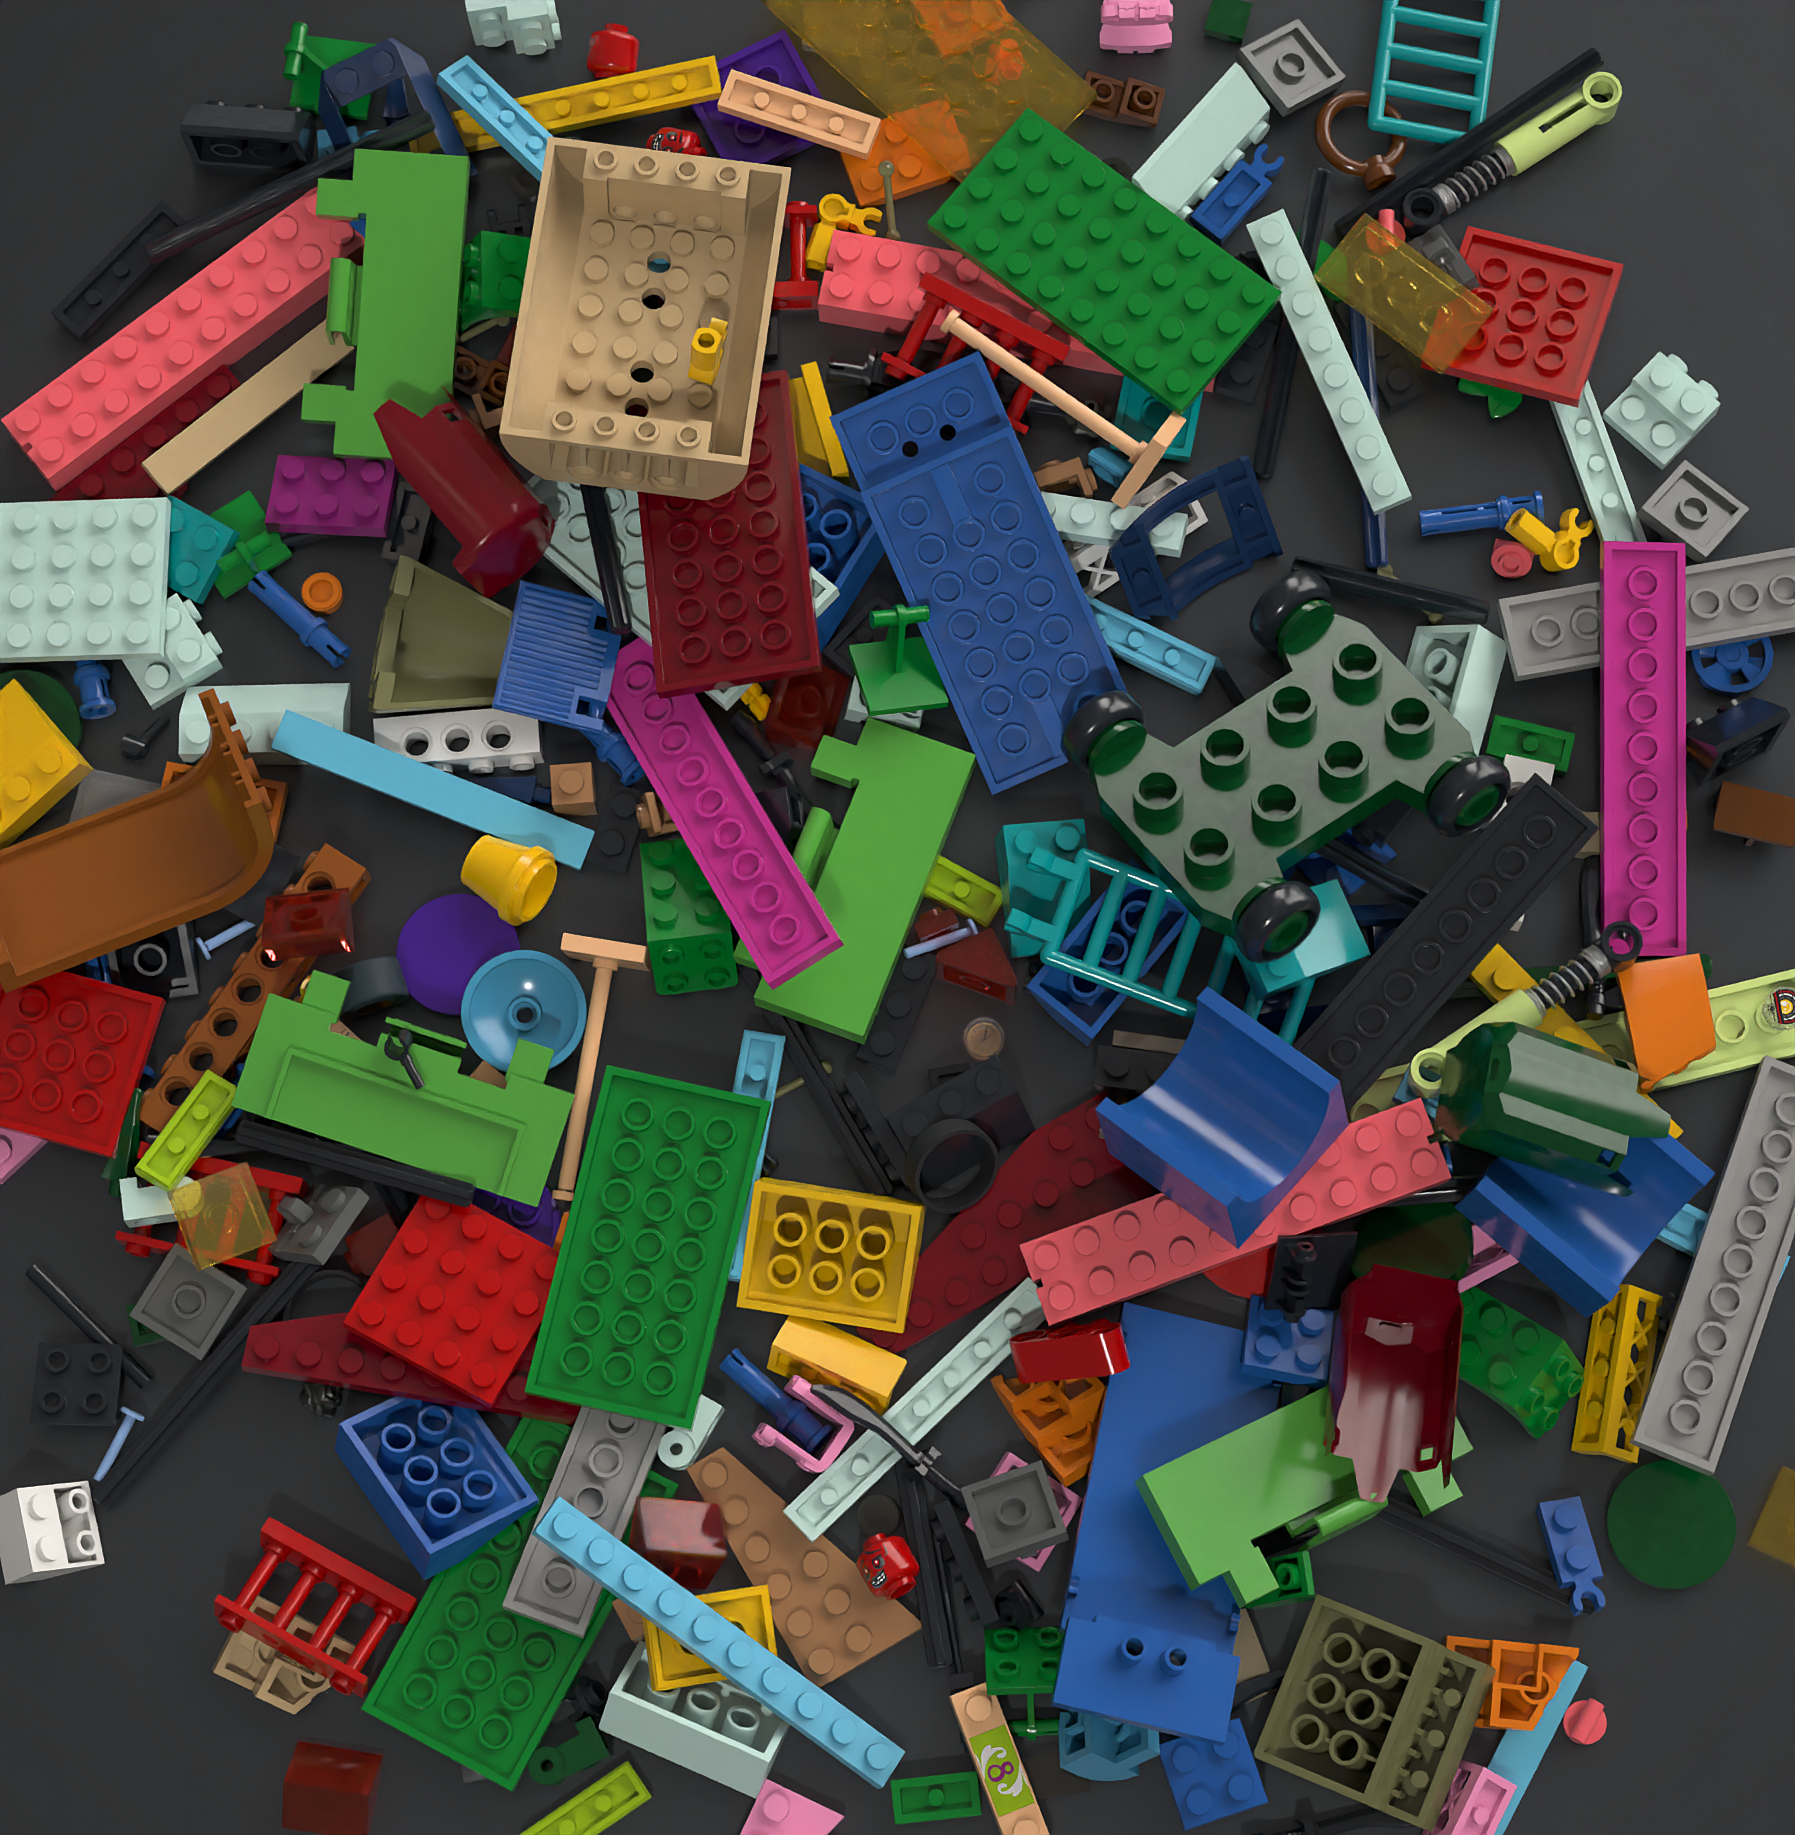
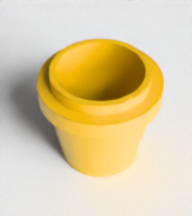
M491 835L481 837L474 844L465 859L461 871L462 883L496 909L500 919L513 926L528 922L538 915L547 903L557 878V866L552 852L541 846L530 848L495 838Z

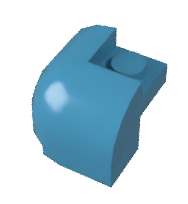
M1070 1710L1060 1712L1058 1727L1060 1767L1077 1776L1098 1781L1125 1780L1139 1775L1140 1763L1160 1755L1159 1731Z

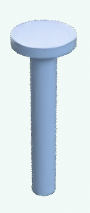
M967 919L965 920V928L903 949L904 955L908 959L968 937L972 943H976L979 941L978 931L973 920Z
M244 920L204 943L200 937L195 940L205 958L209 960L211 959L210 950L256 925Z
M122 1406L121 1411L126 1416L93 1477L99 1482L109 1472L135 1420L144 1421L145 1419L141 1414Z

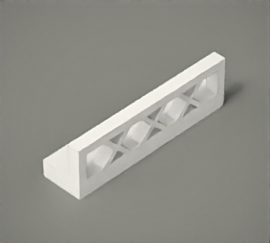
M1171 471L1136 494L1128 505L1149 508L1161 497L1187 480ZM1198 500L1188 504L1193 516L1188 519L1186 535L1208 521ZM1070 540L1063 543L1076 574L1081 570L1092 571L1089 584L1083 589L1085 594L1095 597L1119 581L1115 568L1104 567L1110 547Z

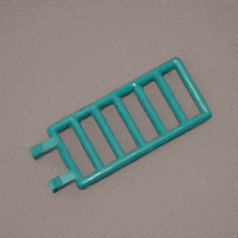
M1383 0L1367 117L1369 129L1445 145L1451 144L1467 133L1384 116L1386 95L1469 111L1471 113L1468 131L1486 119L1501 0H1478L1485 2L1482 22L1398 6L1399 0ZM1400 22L1480 38L1478 58L1475 59L1394 43L1395 24ZM1391 58L1475 75L1473 96L1390 80L1388 78Z
M1035 846L1025 869L1049 875L1066 882L1051 924L1045 923L1012 908L1003 930L1044 943L1040 952V960L1046 965L1194 1021L1197 1004L1177 997L1202 926L1190 912L1186 918L1161 990L1137 982L1167 897L1179 901L1160 878L1155 874L1090 849H1080L1072 863ZM1090 867L1113 877L1084 957L1080 960L1059 952ZM1129 882L1152 892L1122 975L1098 967ZM1227 935L1224 936L1207 984L1209 988L1219 995H1222L1236 955ZM1316 978L1295 987L1280 1032L1277 1035L1291 1046L1296 1037ZM1251 988L1243 1012L1257 1021L1264 1000L1257 1002Z

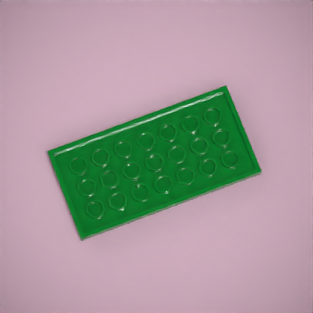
M1028 107L927 222V229L1180 416L1185 413L1274 308L1282 295V292Z
M610 1065L606 1066L524 1391L526 1394L692 1432L770 1113L771 1101Z
M524 1417L505 1448V1452L539 1498L538 1504L464 1560L434 1576L361 1708L364 1712L511 1792H514L528 1766L532 1753L537 1750L568 1690L614 1608L611 1602L618 1599L607 1589L603 1588L584 1639L503 1609L502 1604L573 1428L565 1424ZM652 1470L649 1471L622 1540L623 1544L638 1555H642L649 1540L653 1537L679 1489L678 1484Z

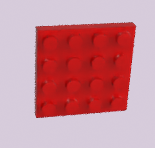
M1468 226L1459 253L1475 274L1480 286L1438 310L1421 359V368L1578 408L1623 274L1624 264Z
M65 971L58 972L5 993L0 983V1128L115 1160L122 1124L133 1090L139 1086L166 1001L161 997Z
M420 1196L343 1321V1327L492 1409L541 1327L559 1251L473 1204L463 1208Z

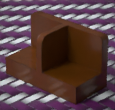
M1727 781L1721 783L1716 792L1713 806L1716 808L1712 824L1713 830L1746 838L1745 845L1750 847L1757 840L1786 848H1793L1795 845V798Z

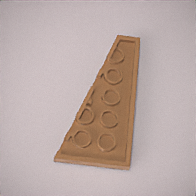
M725 1448L718 1449L686 1468L752 1585H768L772 1620L806 1679L822 1689L922 1629L920 1620L896 1599L887 1600L886 1597L874 1596L856 1564L827 1538L821 1535L816 1541L811 1543L783 1514V1510L788 1504Z

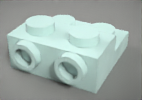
M465 0L466 11L476 46L496 47L504 44L506 41L513 40L517 54L538 55L544 53L547 49L555 48V40H562L554 0Z
M1659 351L1633 378L1631 385L1604 411L1602 419L1663 470L1716 415L1721 403L1716 400L1718 393L1711 384L1704 380L1696 383L1686 374L1688 368L1678 356L1670 354L1666 357Z
M177 593L166 601L164 658L122 659L153 710L186 691L187 687H193L223 668L216 657L223 652L210 631L204 635L201 633L196 623L201 621L202 617L190 598L182 602Z

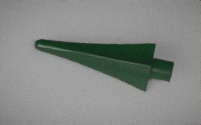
M141 1088L133 1090L122 1124L115 1160L108 1158L100 1176L110 1180L108 1193L115 1197H121L119 1179L137 1177L139 1180V1175L136 1174L134 1168L139 1163L137 1155L139 1151V1126L143 1096Z

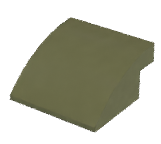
M1317 1594L1253 1757L1432 1833L1496 1669L1452 1651L1434 1640Z

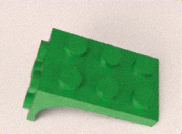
M481 230L465 245L458 332H463L471 324L485 319L498 317L518 318L531 238Z
M684 839L640 843L647 942L657 993L660 995L681 994L709 989H722L737 985L739 980L736 961L733 958L734 945L731 920Z
M1473 1286L1460 1293L1464 1304L1459 1378L1501 1405L1522 1424L1529 1435L1539 1439L1544 1432L1554 1427L1558 1420L1559 1412L1569 1398L1576 1396L1581 1390L1584 1383L1583 1373L1585 1370L1563 1338Z

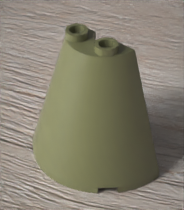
M400 555L389 586V590H392L387 599L386 605H384L378 631L368 697L374 698L373 702L369 701L368 711L382 714L492 705L513 612L414 559Z

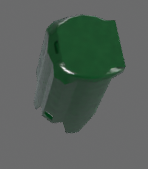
M1513 1021L1481 1024L1464 1036L1457 1046L1447 1050L1433 1130L1460 1144L1583 1186L1621 1197H1628L1634 1192L1606 1175L1618 1170L1626 1156L1629 1137L1667 1138L1671 1115L1636 1092L1637 1085L1640 1086L1645 1081L1652 1080L1640 1076L1634 1064ZM1603 1149L1614 1152L1609 1164L1596 1161Z

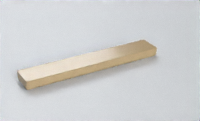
M324 320L143 461L141 466L168 497V495L172 494L301 393L304 383L312 384L352 353L354 347L346 346L340 332H336L335 345H330L325 332L326 320Z

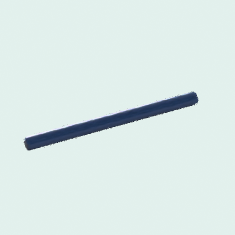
M1352 253L1347 255L1346 261L1353 366L1379 421L1369 258L1366 253ZM1361 487L1366 565L1369 569L1385 568L1389 564L1385 511L1374 516Z

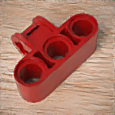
M1099 1318L1091 1324L1082 1325L1070 1321L1063 1323L1058 1328L1027 1331L1015 1335L1008 1340L1020 1383L1108 1376L1125 1371L1131 1366L1121 1324L1111 1323L1106 1318Z

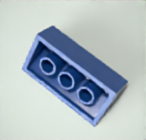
M1132 859L1127 863L1131 866L1144 870ZM1128 882L1098 967L1122 975L1152 891ZM1108 888L1063 941L1059 952L1080 960L1083 959ZM1167 897L1137 982H1141L1183 930L1189 911L1181 902ZM1046 964L1026 987L1056 1022L1087 1047L1128 998V995Z

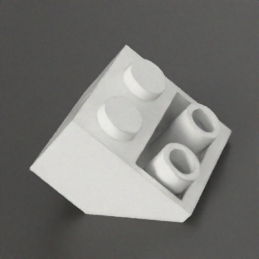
M88 1481L17 1488L0 1496V1559L5 1584L43 1580L105 1564Z

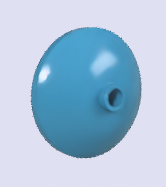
M516 950L492 958L473 975L463 996L461 1019L469 1044L476 1054L492 1067L507 1073L518 1038L555 1050L549 1067L550 1070L566 1060L579 1044L585 1030L587 1007L583 989L576 976L566 965L542 952ZM522 1009H528L533 1013V1018L528 1023H521L517 1019L518 1012Z

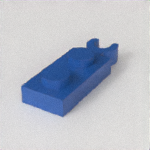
M1265 143L1255 150L1251 165L1241 159L1190 216V223L1220 246L1271 190L1272 182L1266 177L1276 176L1283 168L1284 158L1282 156L1278 157L1272 164H1267L1262 160L1268 152V145Z
M1580 1496L1539 1503L1535 1510L1558 1589L1571 1587L1572 1595L1569 1599L1571 1613L1574 1616L1581 1614L1583 1611L1581 1598L1590 1599L1595 1612H1601L1605 1606V1597L1603 1592L1593 1583L1600 1582L1603 1578V1573Z

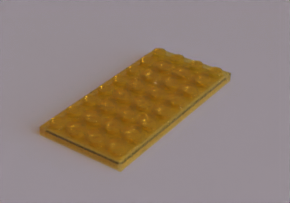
M761 0L768 9L960 183L965 180L1027 107L1063 132L1097 99L1096 90L995 0Z

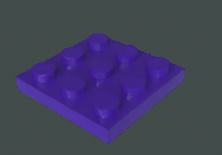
M785 29L717 62L722 91L732 69L823 99ZM719 99L690 105L720 159L774 165L817 144L718 111L717 104Z

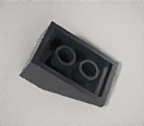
M1751 697L1741 703L1736 698L1716 710L1718 715L1707 721L1699 717L1687 723L1686 765L1698 786L1701 787L1770 751L1792 716L1789 710L1755 697Z
M193 920L107 953L113 985L163 999L194 995L200 992Z

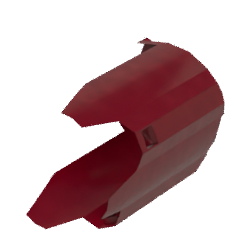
M441 386L453 404L449 402L435 406L423 418L389 399L373 415L397 470L463 546L453 560V566L484 597L491 599L502 588L512 584L526 574L541 559L551 543L555 519L552 517L543 499L445 387ZM453 412L459 420L451 422L445 414Z
M1373 1263L1368 1274L1351 1282L1341 1293L1340 1309L1334 1329L1323 1445L1326 1447L1325 1457L1331 1452L1334 1455L1353 1459L1359 1495L1362 1499L1384 1503L1399 1469L1423 1472L1436 1469L1440 1460L1442 1463L1444 1489L1450 1483L1464 1304L1457 1289L1458 1281ZM1433 1447L1432 1458L1421 1461V1450ZM1377 1493V1495L1371 1500V1494Z

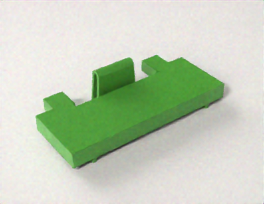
M355 149L353 181L318 178L316 216L318 219L347 221L366 219L363 266H357L350 259L346 258L330 259L325 329L330 345H335L336 332H340L346 346L357 347L354 391L348 390L347 386L304 383L301 420L304 423L335 425L333 454L336 458L393 460L373 415L389 399L421 418L435 406L449 402L453 404L441 386L445 387L454 397L470 171L468 156ZM453 412L445 414V416L452 422Z
M868 717L856 746L823 735L810 767L811 775L850 789L854 787L856 791L840 830L834 828L830 813L821 808H811L792 857L844 945L774 990L770 988L762 976L754 995L756 1006L863 1045L865 1044L959 806L964 799L965 791L976 766L975 754ZM740 937L733 958L736 963L760 971Z
M313 970L302 1003L269 993L231 1106L426 1171L472 1183L477 1188L538 1207L576 1095L544 1084L555 1052L554 1049L518 1038L504 1079L508 1081L505 1089L457 1073L462 1060L463 1050L467 1045L462 1040L390 1017H386L385 1022L392 1024L390 1033H381L377 1046L331 1031L332 1024L338 1023L351 984L350 981ZM401 1029L408 1030L413 1037V1044L409 1053L425 1083V1086L417 1090L400 1061L389 1059L384 1052V1045L389 1035L397 1046L403 1047L398 1038Z
M1329 1385L1142 1475L1135 1481L1145 1504L1191 1591L1223 1576L1239 1608H1242L1279 1588L1259 1547L1254 1548L1251 1543L1252 1541L1284 1525L1292 1539L1318 1526L1319 1534L1298 1549L1299 1552L1308 1551L1372 1519L1388 1505L1387 1497L1384 1503L1371 1502L1360 1498L1352 1458L1334 1455L1331 1452L1325 1457L1326 1447L1323 1445ZM1456 1416L1452 1462L1473 1450ZM1433 1447L1421 1450V1461L1432 1458ZM1441 1460L1436 1469L1423 1472L1400 1469L1403 1475L1402 1478L1423 1517L1463 1496L1452 1474H1450L1449 1485L1444 1489ZM1372 1493L1370 1499L1372 1500L1377 1493Z

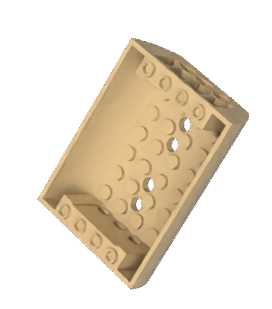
M548 136L499 431L500 439L505 449L519 464L545 480L700 500H709L721 496L739 485L747 473L791 168ZM655 259H664L671 266L663 273H656L650 270L648 265ZM649 295H658L665 301L664 305L658 309H649L642 302ZM715 317L728 322L726 329L728 334L722 347L724 350L723 359L716 380L711 386L689 379L688 371L691 364V343L696 330L703 327L709 328L712 318ZM638 368H647L653 372L654 376L650 381L640 383L636 382L631 377V374ZM639 404L648 410V414L645 417L626 415L625 411L628 407Z

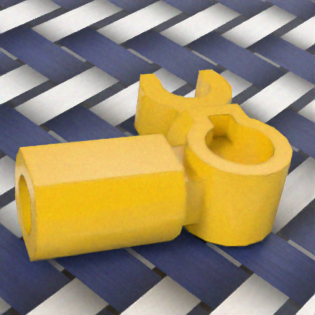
M832 193L824 196L818 208L819 223L813 226L806 247L805 260L807 268L819 272L827 270V258L834 230L841 229L848 232V229H852L857 234L875 237L876 231L868 229L864 222L866 220H873L880 223L883 213L873 207L862 210L857 209L855 204L847 202L839 194Z
M713 317L709 328L703 327L696 330L691 343L689 379L711 386L714 384L723 359L724 350L722 347L728 331H726L727 321Z
M1521 508L1511 515L1504 529L1535 555H1539L1541 565L1545 570L1558 572L1570 569L1577 564L1579 548L1581 546L1580 540L1591 534L1594 529V522L1592 520L1584 521L1578 528L1575 524V518L1579 510L1577 508L1568 509L1560 517V531L1554 533L1530 512Z

